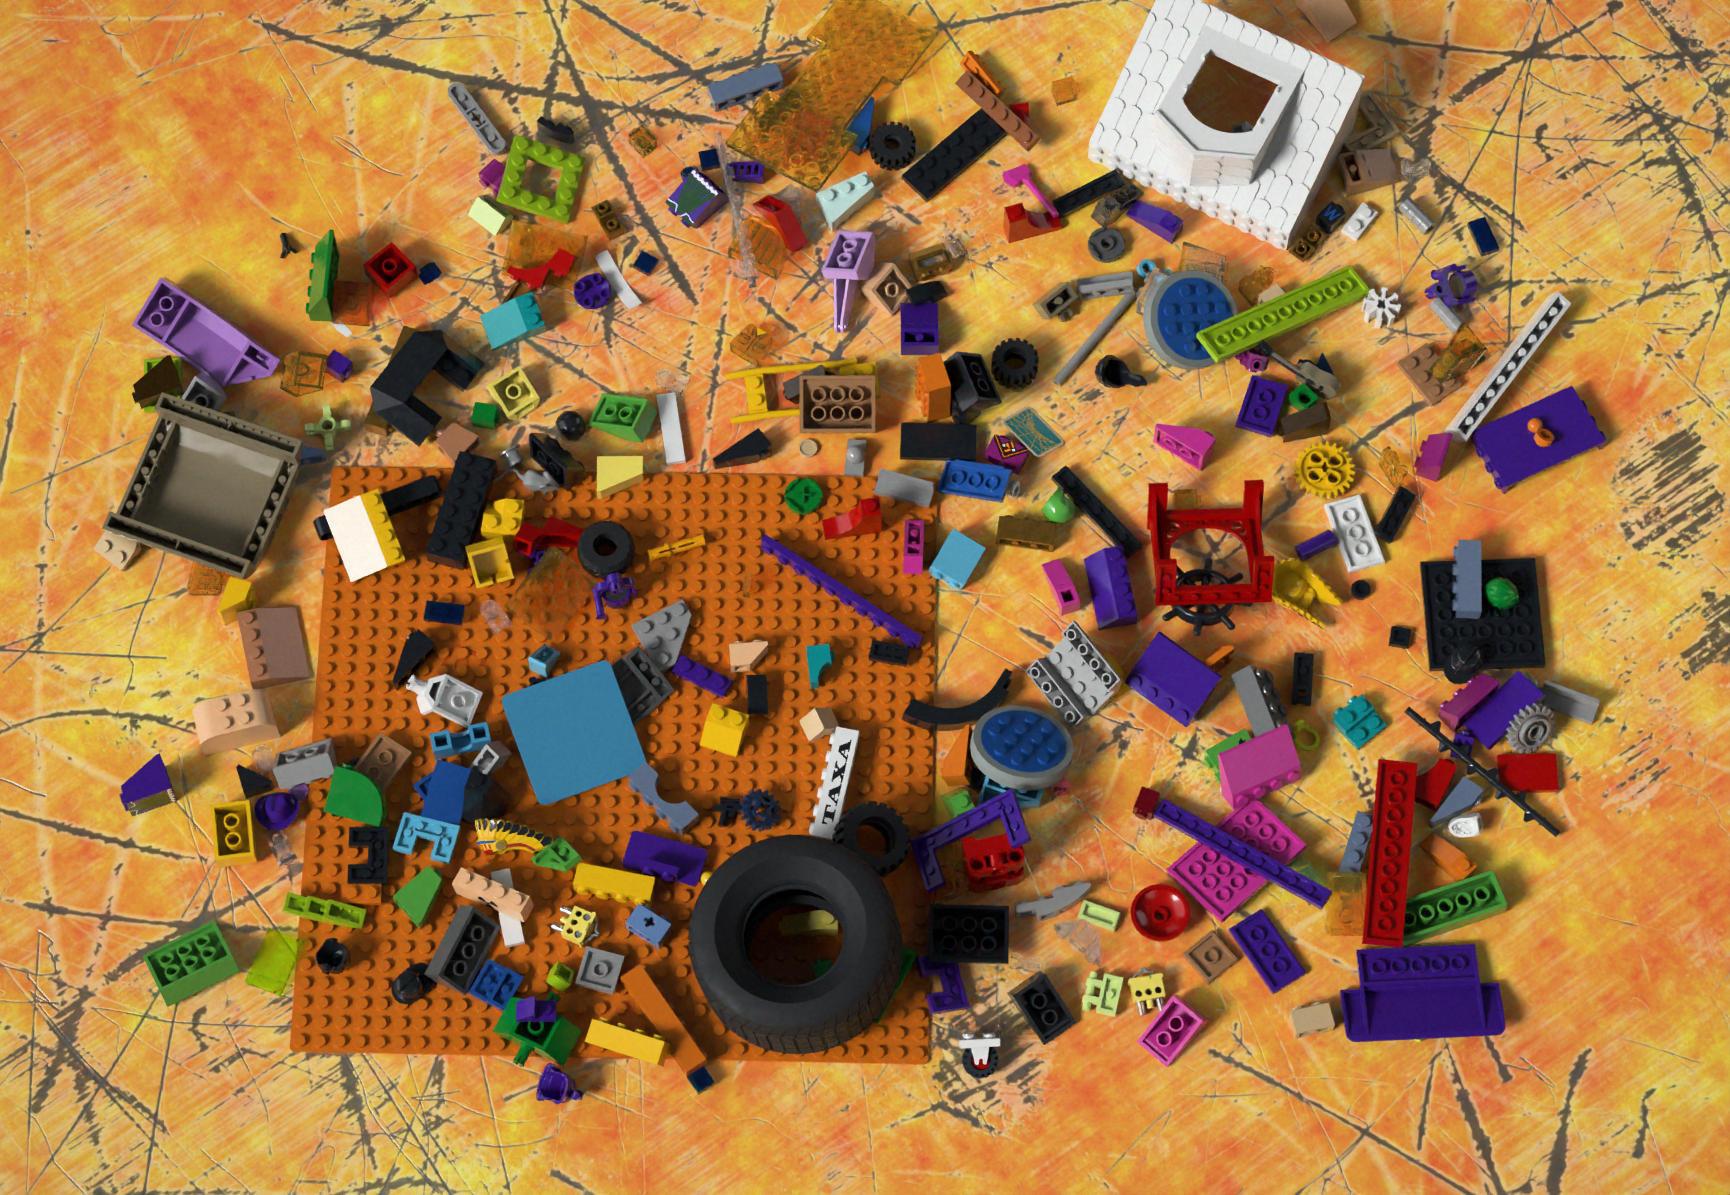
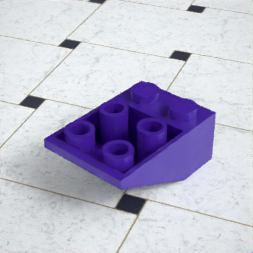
M900 303L901 355H932L938 353V303H923L917 307H914L912 303Z

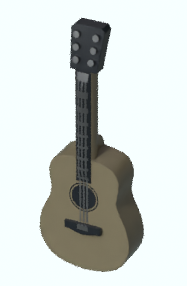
M1263 339L1257 345L1258 349L1267 357L1269 356L1296 374L1295 378L1308 386L1316 395L1324 399H1333L1341 387V382L1334 375L1319 369L1309 362H1299L1297 365H1294L1274 352Z

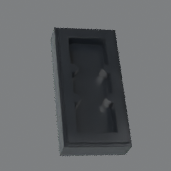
M872 640L869 660L907 667L910 647Z

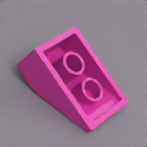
M1157 423L1153 442L1201 471L1213 455L1216 439L1210 432L1202 431L1201 429Z
M1173 995L1137 1042L1162 1064L1169 1067L1197 1037L1209 1019L1182 996Z

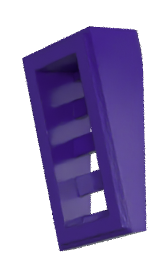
M728 162L726 180L763 184L765 162ZM733 168H736V175H732ZM740 169H744L743 174L740 175Z

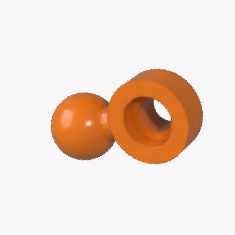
M1530 419L1527 427L1530 432L1535 433L1534 440L1536 444L1541 447L1550 446L1554 440V435L1549 430L1542 428L1543 424L1540 419Z

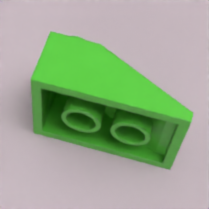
M603 393L588 425L627 441L643 443L658 411L649 399Z

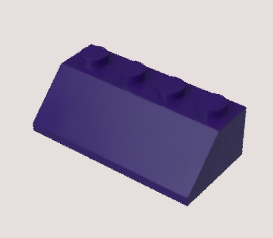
M1123 546L1103 548L1085 558L1084 564L1098 630L1136 624L1138 615Z

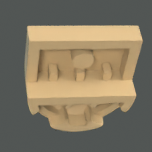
M105 531L93 550L121 571H125L134 556L140 554L141 546L139 542Z

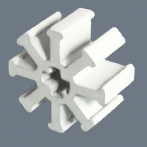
M1385 287L1381 288L1379 297L1375 293V289L1370 290L1367 299L1364 298L1361 309L1362 312L1365 311L1364 321L1366 323L1376 318L1374 328L1377 329L1381 328L1383 319L1387 323V327L1392 326L1395 317L1398 318L1401 307L1400 304L1397 305L1398 295L1396 293L1386 298L1388 288Z

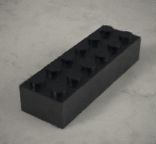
M459 451L425 552L427 561L460 570L465 569L468 560L465 546L472 545L498 470L496 460Z

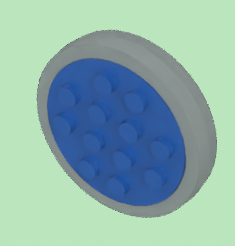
M1180 271L1161 280L1150 292L1144 307V330L1155 353L1168 364L1186 370L1203 369L1216 362L1197 339V332L1237 315L1238 310L1231 293L1217 278L1201 271Z
M1004 706L987 712L978 720L971 736L970 751L976 766L991 780L1013 789L1040 790L1055 785L1067 774L1073 758V741L1067 729L1051 715L1026 706Z

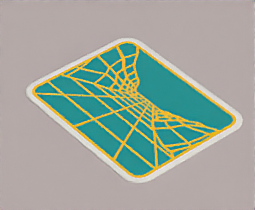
M1025 407L1003 420V424L1037 457L1047 454L1064 443L1063 439L1029 407Z

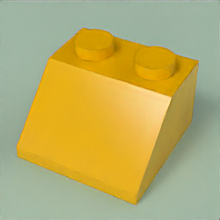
M229 577L217 609L222 625L227 626L237 621L236 612L256 607L258 598L256 597L252 582Z
M712 703L705 721L700 746L737 758L750 724L749 715Z

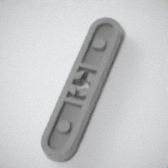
M460 83L451 84L448 88V97L489 153L494 156L502 155L506 150V143L465 86ZM472 113L477 118H480L481 126L476 120L474 121Z

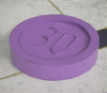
M305 783L298 784L296 787L289 789V794L297 797L298 801H303L308 797L309 790Z

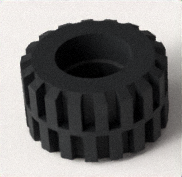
M1009 338L1008 342L1003 340L1001 346L997 345L995 351H993L991 372L994 375L995 381L999 380V385H1006L1007 389L1014 387V390H1018L1020 386L1022 389L1026 388V384L1030 385L1032 379L1035 380L1039 364L1038 352L1036 349L1034 350V346L1032 344L1028 345V341L1025 339L1023 342L1020 341V338H1016V340ZM1017 358L1022 360L1025 366L1020 369H1011L1005 365V362L1009 359Z

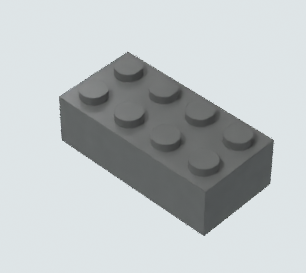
M1249 665L1232 674V679L1255 737L1287 724L1292 740H1294L1293 726L1288 722L1286 717L1287 711L1280 702V693L1274 687L1271 672L1267 669Z

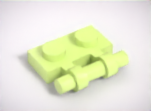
M1091 971L1085 984L1087 989L1082 998V1010L1090 1011L1091 1005L1094 1004L1097 1005L1096 1013L1115 1017L1123 977L1104 973L1102 981L1097 980V972ZM1095 988L1101 989L1099 997L1093 996Z

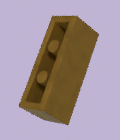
M1011 515L999 516L996 544L1052 552L1056 524L1047 520L1040 522L1034 521L1031 518L1018 519Z

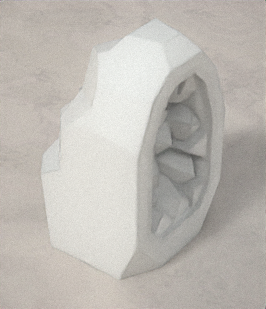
M1480 813L1465 814L1453 818L1448 824L1449 831L1457 837L1480 835L1483 831Z

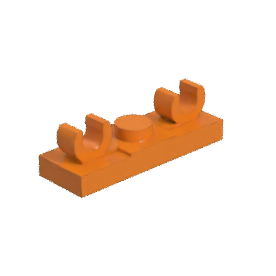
M972 50L967 51L960 62L963 69L972 73L997 98L1002 96L1006 88L1000 86L1001 82L996 81L984 65L985 62L979 60L978 54H975Z

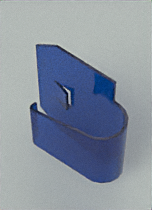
M431 262L420 269L421 273L418 277L426 285L437 279L442 272L435 262Z

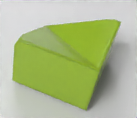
M558 961L550 969L546 982L563 992L570 986L575 971Z

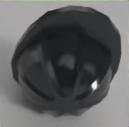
M1106 355L1095 366L1096 378L1105 387L1120 388L1126 384L1134 387L1147 386V381L1142 375L1132 374L1127 364L1114 355Z

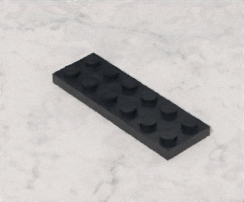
M981 108L902 175V180L928 202L1004 138L1007 132Z

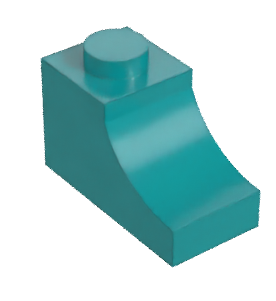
M829 644L806 646L811 689L818 688L821 675L827 669H832L831 662H835L834 650H830Z

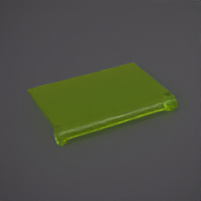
M268 928L245 983L281 997L305 942Z

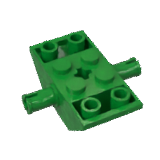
M549 992L546 1000H556L558 1003L561 997L558 994L554 995V992ZM511 997L493 1029V1033L521 1046L512 1062L516 1065L519 1063L520 1067H524L530 1053L534 1052L564 1067L582 1031L557 1013L556 1022H516V1002L523 999ZM538 1027H540V1030L533 1031V1028L537 1029Z

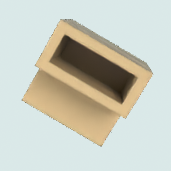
M814 708L799 720L809 742L818 741L824 735H831L832 732L835 733L836 726L840 727L831 708Z

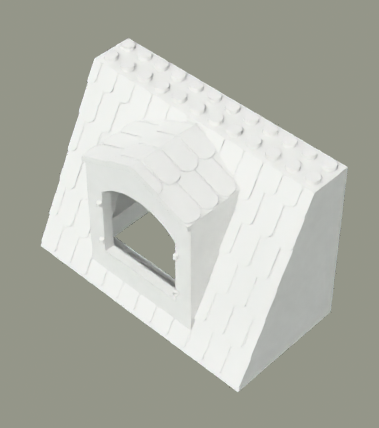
M1155 0L1089 140L1088 158L1096 164L1100 163L1106 166L1111 171L1116 169L1117 172L1123 174L1126 178L1134 179L1145 187L1156 189L1158 193L1166 194L1177 202L1188 204L1194 210L1203 211L1209 217L1218 218L1226 225L1235 226L1243 233H1250L1256 236L1257 239L1267 241L1278 249L1287 250L1343 149L1344 143L1348 140L1354 129L1365 76L1201 0ZM1209 54H1213L1278 84L1252 131L1244 133L1217 131L1202 124L1187 109L1183 100Z

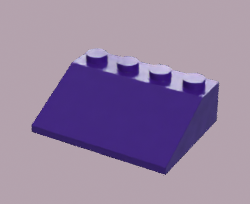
M1158 632L1124 683L1183 726L1188 727L1196 721L1222 676L1166 635Z

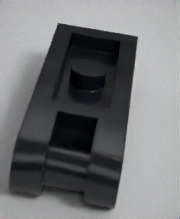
M1294 653L1291 705L1304 704V706H1311L1314 654ZM1298 691L1305 692V696H1298Z

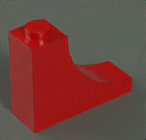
M770 195L763 197L753 204L755 209L775 229L786 249L797 252L808 243L789 204Z
M1023 203L1004 207L1003 228L1008 243L1062 230L1059 216L1053 218L1049 212L1037 213L1028 211L1024 208Z
M879 497L860 499L859 504L851 511L834 518L822 520L825 540L881 533L882 514Z
M1440 758L1429 771L1417 776L1414 802L1436 812L1458 766L1449 759Z

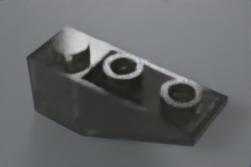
M1129 182L1098 201L1091 218L1102 227H1107L1125 213L1136 200L1143 196L1144 192L1132 182Z

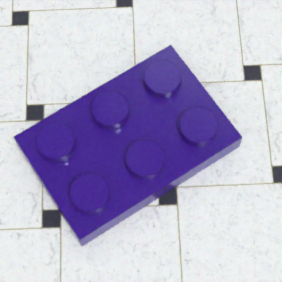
M1252 375L1235 427L1271 438L1288 386Z

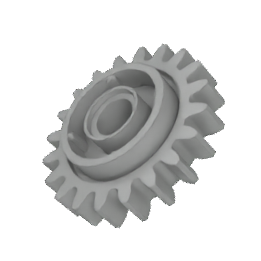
M1533 703L1532 707L1526 705V710L1520 709L1519 715L1514 714V721H1509L1512 726L1506 729L1509 732L1506 735L1509 739L1507 742L1515 751H1519L1521 754L1524 751L1529 754L1530 749L1535 752L1537 746L1542 748V743L1548 742L1547 737L1553 735L1550 730L1555 729L1553 725L1556 722V719L1553 718L1555 714L1542 703H1539V705Z

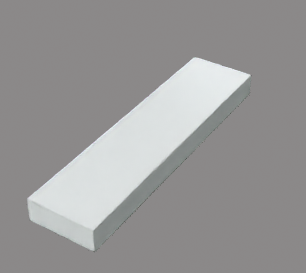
M675 392L656 395L667 465L686 463Z
M510 868L490 872L493 881L514 889ZM498 911L505 948L525 944L521 921Z

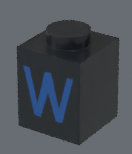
M1331 201L1317 215L1315 224L1330 235L1344 221L1346 212L1341 205H1336Z

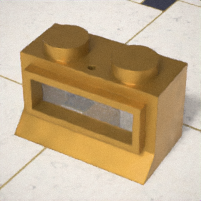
M944 243L909 254V265L916 282L921 280L927 281L933 276L945 275L952 270V263Z

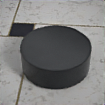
M1357 580L1352 584L1351 595L1355 599L1364 600L1369 596L1370 585L1366 581Z

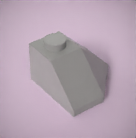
M201 372L193 378L181 399L219 411L227 395L215 380Z

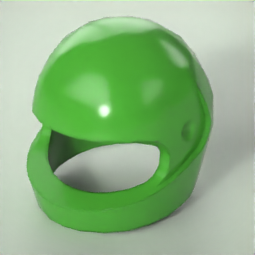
M1060 487L1057 488L1041 509L1046 518L1055 524L1069 522L1075 513L1073 500L1066 498L1063 495L1064 489Z

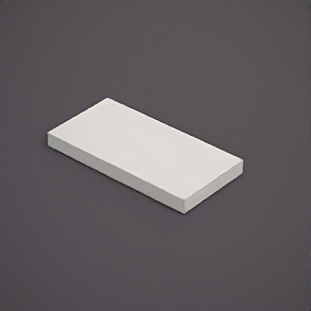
M1360 494L1324 504L1325 512L1348 574L1385 564L1384 556L1376 535L1373 534L1374 530Z

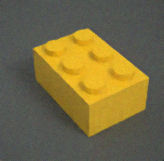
M250 800L210 805L214 854L218 868L257 863L253 809Z

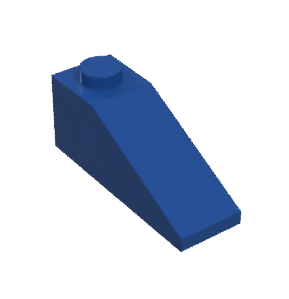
M872 96L841 136V146L858 156L870 146L869 140L874 112V98Z

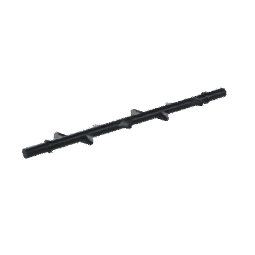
M1411 707L1404 711V713L1419 724V727H1423L1440 741L1439 752L1452 751L1468 765L1467 775L1478 773L1497 788L1496 799L1507 797L1525 812L1524 822L1535 820L1539 823V826H1543L1555 837L1558 836L1561 831L1525 802V791L1516 794L1497 779V768L1486 770L1468 755L1469 745L1465 744L1458 747L1440 732V721L1430 724L1426 721V718L1421 717Z

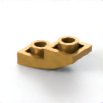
M608 199L591 207L609 240L626 233L625 227L618 219L616 211Z
M1310 225L1303 236L1298 238L1289 250V253L1304 263L1324 241L1326 234Z

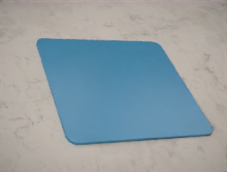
M599 661L509 693L502 698L504 711L536 798L542 805L554 803L628 776L646 762L613 669L608 661Z

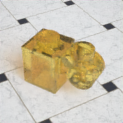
M1260 265L1255 269L1254 273L1250 276H1244L1239 281L1238 291L1251 306L1257 304L1259 294L1268 289L1265 285L1273 283L1275 271L1271 267Z

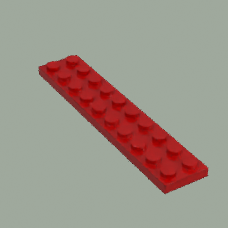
M1378 759L1362 944L1402 948L1418 763Z

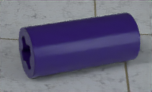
M1328 529L1295 546V551L1299 559L1305 561L1333 547L1337 542L1334 534Z

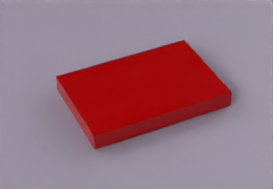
M1556 753L1497 755L1498 780L1512 792L1548 793L1559 791Z

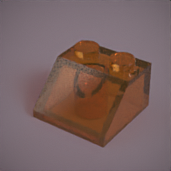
M335 280L332 323L370 327L375 295L373 284Z

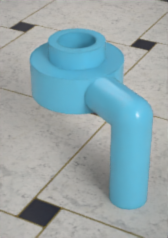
M1149 259L1142 260L1136 269L1137 274L1141 278L1150 279L1152 277L1159 282L1172 274L1170 269H1166L1162 274L1158 273L1155 263Z

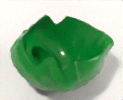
M1497 577L1485 584V597L1491 606L1504 610L1519 603L1518 590L1509 579Z

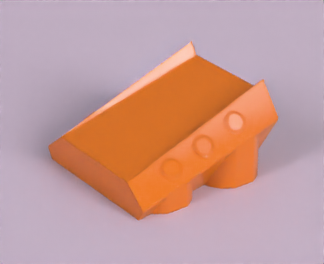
M1225 645L1215 648L1214 653L1202 662L1218 673L1233 660L1234 646Z

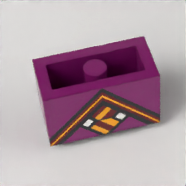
M997 434L994 435L985 452L986 461L997 466H1003L1005 469H1011L1016 475L1020 474L1029 457V449L1021 443L1016 444L1006 436H999Z

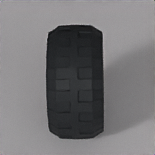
M599 521L591 524L581 533L577 544V553L580 564L587 573L595 578L606 579L610 574H624L633 563L635 547L631 534L624 526L613 521ZM603 544H611L617 548L609 556H601L595 552Z

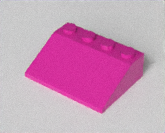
M1287 724L1218 754L1222 796L1233 809L1301 779L1300 762Z

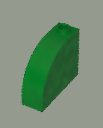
M342 763V766H335L324 812L377 827L384 826L387 816V801L378 782L370 775L353 769V765Z

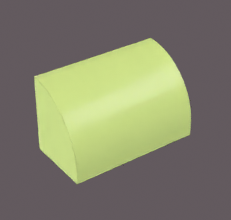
M488 195L478 196L468 213L471 218L495 236L503 232L514 217L513 214Z

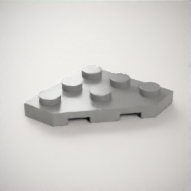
M683 599L631 625L649 659L661 673L676 665L692 618Z

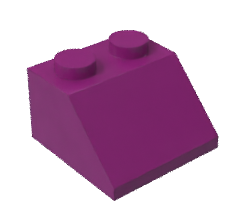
M1432 434L1428 436L1427 441L1423 440L1419 450L1422 452L1421 457L1417 456L1414 467L1417 468L1415 475L1437 482L1453 434Z

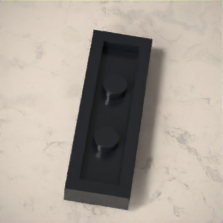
M1402 486L1397 487L1373 534L1390 544L1416 495Z

